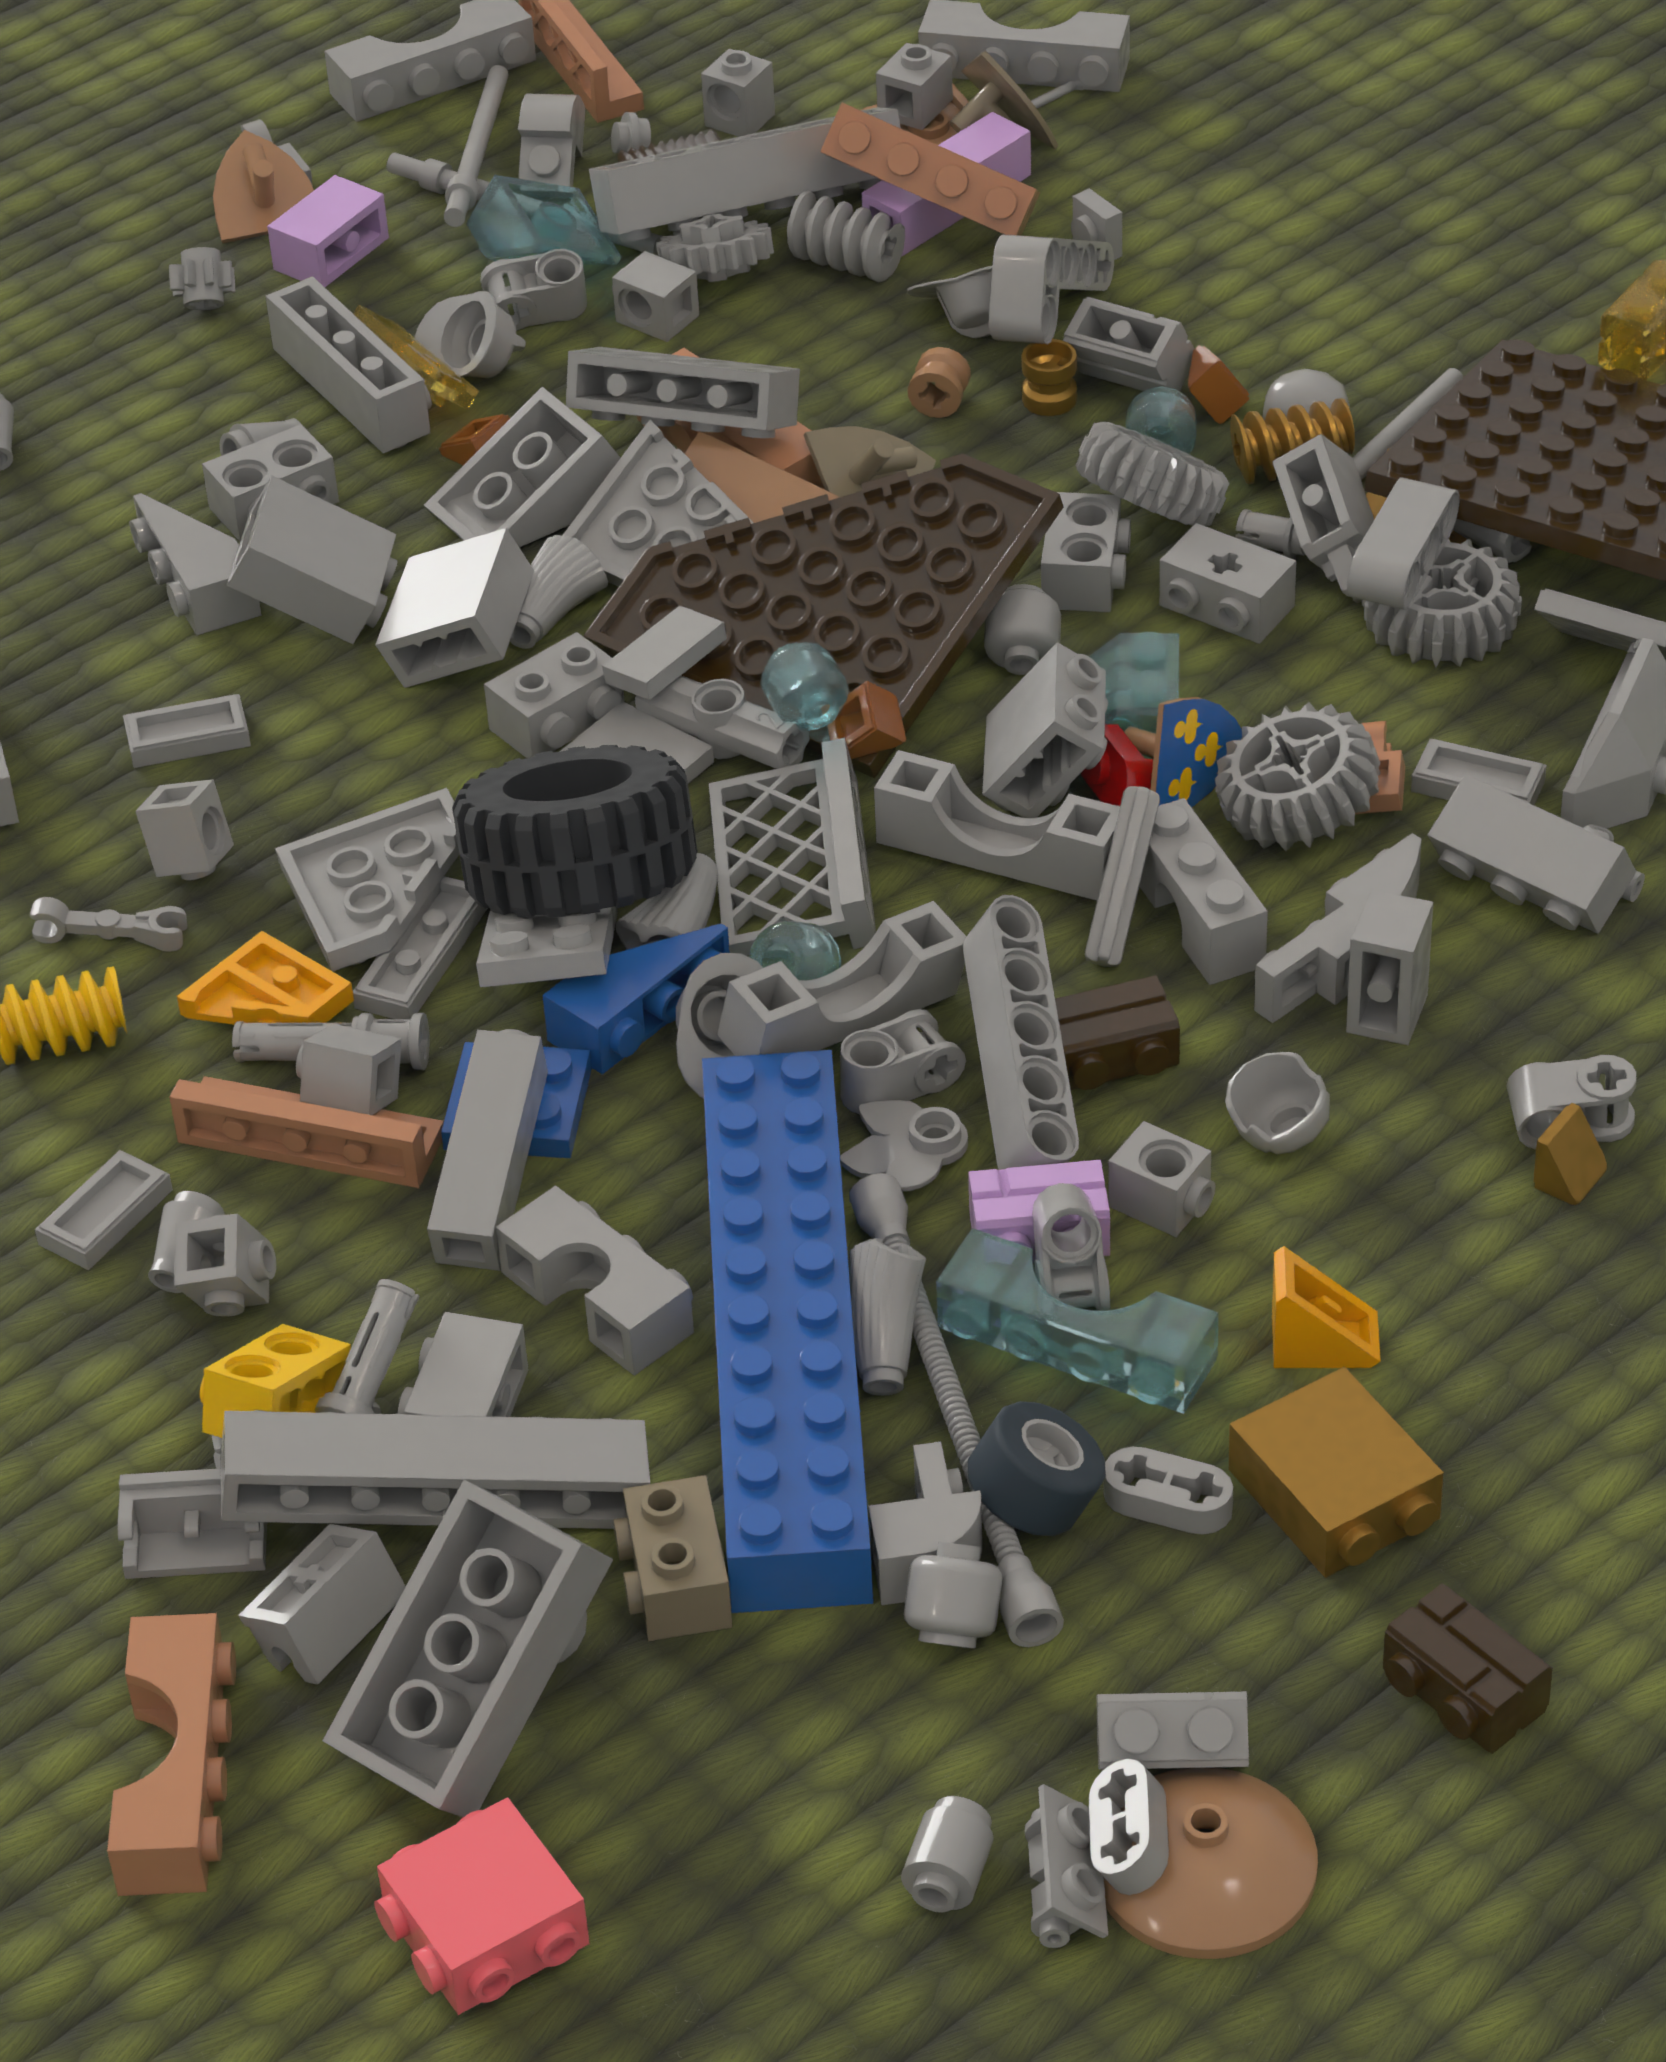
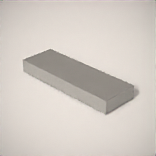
M445 876L441 879L392 950L375 958L353 990L354 1009L392 1019H411L414 1013L419 1012L488 909L481 907L465 890L464 881Z

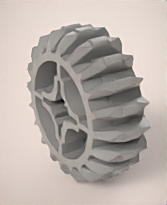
M1110 422L1094 423L1089 435H1085L1080 446V455L1075 466L1080 475L1086 478L1088 482L1098 485L1101 489L1111 492L1116 497L1123 498L1134 505L1143 507L1171 520L1179 521L1185 525L1193 526L1195 523L1203 526H1211L1216 513H1220L1226 500L1225 493L1230 483L1223 472L1206 464L1203 460L1135 430H1130Z
M1448 538L1419 592L1407 610L1362 600L1366 628L1375 634L1376 644L1389 645L1392 656L1409 654L1412 664L1421 659L1432 660L1435 667H1437L1440 661H1452L1460 667L1463 659L1467 657L1476 661H1482L1486 651L1500 652L1503 641L1512 639L1513 630L1517 626V616L1521 614L1522 597L1519 596L1520 585L1517 581V572L1508 569L1507 558L1493 557L1491 547L1475 549L1472 546L1471 539L1459 544L1450 542Z
M1308 702L1300 711L1292 712L1285 705L1281 715L1269 718L1262 714L1260 725L1255 728L1242 727L1241 740H1233L1226 743L1227 754L1217 760L1218 776L1214 778L1217 785L1215 788L1224 816L1227 821H1230L1232 827L1242 834L1245 841L1255 839L1263 849L1277 842L1287 851L1297 841H1303L1310 848L1313 839L1324 834L1334 840V830L1340 825L1354 826L1355 813L1370 810L1369 799L1370 796L1379 792L1378 776L1381 773L1379 757L1369 732L1365 730L1363 724H1358L1350 712L1337 713L1332 704L1317 711Z

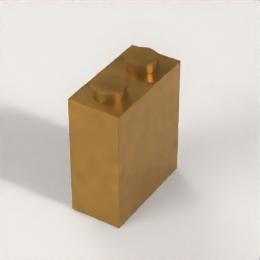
M1345 1366L1230 1423L1228 1470L1325 1578L1349 1565L1356 1566L1364 1563L1376 1551L1407 1535H1418L1428 1529L1433 1522L1440 1519L1444 1472Z

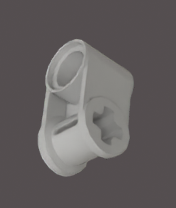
M554 249L546 253L515 259H500L486 266L481 273V286L484 291L489 292L496 299L498 307L509 314L507 305L512 303L514 315L510 316L515 322L516 331L528 326L575 319L587 307L583 261L578 254L567 249ZM504 274L508 276L510 286L505 287Z
M911 1010L883 1024L855 1031L846 1036L841 1043V1101L850 1111L860 1114V1104L886 1100L910 1101L928 1093L940 1092L951 1086L960 1077L966 1063L965 1053L955 1043L944 1040L938 1033L937 1020L927 1010ZM919 1027L923 1032H919L916 1028ZM928 1070H931L934 1074L930 1075Z
M1599 1055L1589 1059L1555 1063L1535 1062L1520 1067L1508 1078L1506 1087L1518 1137L1527 1147L1536 1149L1537 1140L1571 1102L1581 1107L1596 1140L1599 1142H1612L1622 1139L1634 1127L1635 1110L1629 1102V1097L1636 1088V1071L1632 1064L1624 1058L1614 1055ZM1602 1073L1605 1074V1090L1602 1084L1599 1083L1600 1074ZM1607 1107L1613 1114V1121L1610 1124L1607 1123Z
M1058 1183L1049 1186L1038 1195L1033 1204L1032 1211L1036 1253L1034 1280L1041 1319H1052L1056 1311L1095 1307L1099 1313L1109 1312L1110 1290L1103 1255L1102 1230L1091 1201L1081 1188L1073 1184ZM1072 1214L1082 1217L1078 1226L1070 1231L1056 1232L1052 1230L1054 1223L1063 1216Z

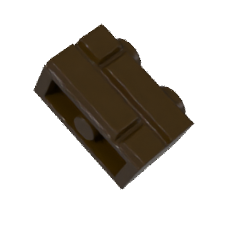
M1157 975L1055 998L1070 1090H1092L1103 1085L1105 1082L1139 1074L1151 1076L1162 1072L1166 1068L1177 1066L1180 1063L1179 1020L1170 1001L1166 999V993Z
M1442 1583L1419 1600L1415 1609L1411 1606L1389 1623L1385 1631L1383 1669L1391 1685L1406 1697L1417 1695L1435 1709L1444 1727L1458 1739L1465 1740L1470 1737L1486 1751L1493 1754L1511 1740L1519 1728L1523 1730L1545 1713L1549 1705L1553 1668Z

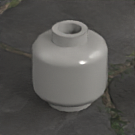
M1017 584L1008 587L985 619L984 647L987 656L998 666L1004 667L1013 674L1026 675L1057 642L1060 643L1061 612L1058 603L1041 588L1034 585Z
M938 1541L936 1556L921 1555L911 1562L904 1619L909 1626L920 1630L918 1641L976 1648L977 1638L989 1636L995 1631L1002 1573L995 1565L979 1561L981 1547Z

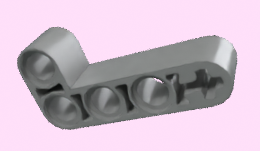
M1001 235L996 242L992 265L989 306V329L992 338L998 341L1037 344L1051 343L1057 326L1060 289L1105 291L1108 289L1114 269V254L1111 244L1101 241Z

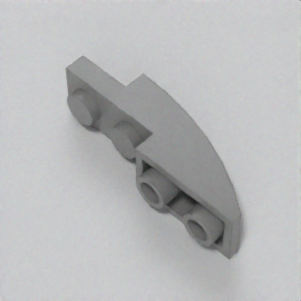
M1413 833L1390 849L1387 848L1379 852L1372 861L1347 878H1342L1335 882L1326 891L1325 918L1312 922L1303 933L1278 950L1270 951L1256 964L1255 1012L1271 1023H1274L1316 993L1334 1005L1348 995L1350 939L1370 890L1416 898L1419 886L1421 838Z

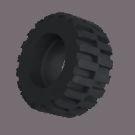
M601 745L597 748L581 746L568 748V750L552 753V751L537 753L534 757L523 760L518 758L505 762L502 767L490 768L481 772L478 779L471 778L463 785V788L459 790L452 806L465 890L484 909L490 908L494 913L502 915L515 913L517 917L533 918L535 915H547L548 918L566 917V914L582 912L583 915L600 912V909L614 906L616 908L633 904L635 900L641 898L649 899L661 894L662 889L665 887L673 888L679 884L683 876L689 874L697 858L698 850L687 775L685 770L672 756H668L665 752L657 749L647 751L645 747L633 745L627 748L618 747L617 745Z

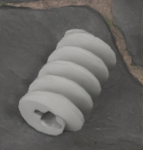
M806 190L798 196L791 210L787 225V243L793 256L798 259H811L812 262L821 266L829 264L835 270H848L849 273L861 277L866 275L867 278L875 282H882L893 275L899 264L905 242V227L898 223L890 229L891 222L889 215L879 212L872 219L871 211L866 207H860L853 212L852 205L845 201L838 203L835 207L832 198L823 196L816 201L815 194Z

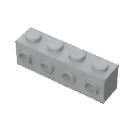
M313 276L266 295L273 349L382 453L403 447L407 443L430 433L428 409L431 408L432 401L430 393L424 384V379Z
M607 347L568 351L566 406L568 408L592 410V418L598 420H625L626 414L641 416V424L644 425L651 420L656 426H674L675 420L691 422V430L724 432L725 426L742 428L741 435L745 437L774 438L776 429L797 425L800 369Z

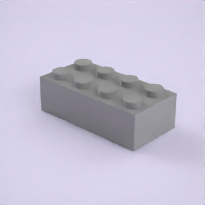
M463 1480L327 1731L323 1742L440 1810L461 1817L479 1810L613 1559L497 1495Z

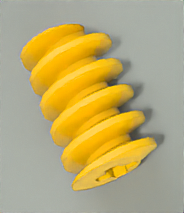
M114 966L106 968L104 983L101 987L97 986L89 971L81 972L78 991L71 989L64 975L56 976L53 995L49 996L38 979L32 980L27 1000H22L13 984L6 985L3 1002L0 1004V1055L5 1064H15L18 1045L23 1046L31 1061L40 1060L43 1041L46 1040L56 1056H63L66 1053L69 1036H73L82 1052L90 1051L93 1034L97 1031L107 1047H114L119 1028L123 1027L127 1033L118 977Z

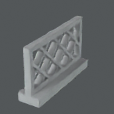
M845 737L821 742L823 759L709 783L715 860L718 869L717 882L721 924L728 927L730 953H741L747 956L846 934L850 936L853 949L865 947L875 935L876 927L858 782ZM817 782V786L801 801L786 795L793 787ZM745 797L756 799L742 814L725 806V802ZM773 807L787 812L774 827L759 821ZM805 820L820 826L806 841L790 835ZM745 833H748L760 840L746 854L731 848ZM777 847L792 853L778 868L762 862ZM809 861L825 867L810 882L794 876ZM749 874L764 879L750 895L735 889ZM781 888L797 894L783 909L766 903ZM813 902L830 908L832 915L804 920L799 917ZM753 915L769 921L761 930L737 934V931Z

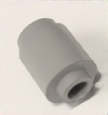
M947 1796L939 1799L935 1807L924 1813L904 1865L901 1880L913 1899L925 1909L934 1912H947L964 1908L973 1900L994 1840L990 1829L992 1824L991 1817L978 1803L964 1797Z

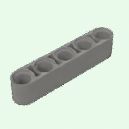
M1002 895L992 902L963 941V954L997 1166L999 1170L1013 1167L1068 1163L1079 1148V1137L1043 926L1038 912L1030 903L1013 895Z

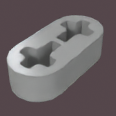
M1134 1446L1122 1448L1114 1452L1105 1462L1106 1477L1103 1483L1106 1503L1115 1512L1124 1516L1194 1534L1217 1532L1224 1528L1232 1518L1233 1484L1231 1478L1218 1467ZM1134 1477L1143 1478L1136 1483V1486L1129 1485ZM1200 1495H1208L1203 1503H1195Z
M1124 1759L1116 1761L1106 1767L1096 1777L1090 1789L1091 1860L1094 1868L1115 1890L1121 1894L1132 1895L1141 1893L1153 1886L1167 1867L1169 1847L1166 1795L1163 1786L1138 1760Z

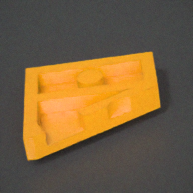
M261 931L177 996L180 1015L188 1019L235 1025L237 1021H244L245 1023H327L354 1001L350 981Z

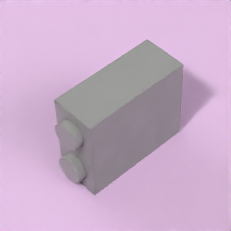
M271 475L249 513L227 586L353 644L365 624L372 628L375 627L385 608L388 597L381 594L380 591H384L387 588L398 561L390 557L396 534Z
M508 529L497 530L408 558L375 644L404 688L504 659L534 572Z

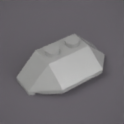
M1641 638L1630 644L1628 653L1563 790L1561 818L1582 828L1588 824H1593L1607 829L1648 815L1657 793L1666 795V660L1654 640Z

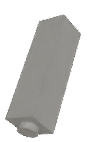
M477 1029L427 1227L435 1263L500 1271L496 1226L514 1214L548 1074L540 1036H531L515 1029H505L500 1032Z

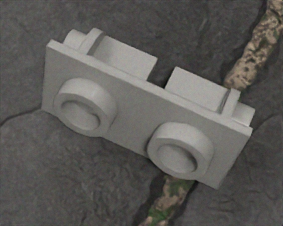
M1043 1784L1038 1787L1040 1808L1032 1813L1031 1819L1025 1825V1838L1028 1841L1030 1878L1040 1882L1039 1885L1031 1890L1033 1908L1031 1930L1039 1937L1040 1943L1049 1948H1058L1066 1945L1070 1940V1935L1080 1928L1105 1938L1108 1936L1104 1877L1094 1868L1091 1860L1089 1807Z

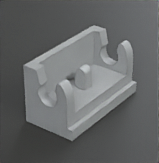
M220 1468L120 1475L118 1540L124 1541L123 1571L125 1579L265 1570L267 1522L221 1521Z
M329 1524L238 1616L243 1625L250 1628L264 1655L278 1671H283L291 1662V1658L295 1669L305 1682L319 1684L397 1604L406 1586L377 1532Z

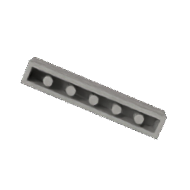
M876 107L862 110L869 115L901 128L898 109ZM835 116L589 169L600 232L619 235L620 242L636 241L651 237V227L668 224L669 231H680L682 223L699 220V217L722 213V216L733 217L741 215L744 217L748 215L747 206L764 203L765 210L794 206L795 196L800 195L806 190L814 193L816 199H820L823 196L832 198L844 194L843 185L859 182L860 189H868L880 182L881 179L820 152Z
M261 1410L224 1411L220 1456L221 1521L439 1525L463 1480H466L497 1495L555 1528L614 1529L613 1519L626 1517L623 1488L650 1484L645 1420L266 1412Z

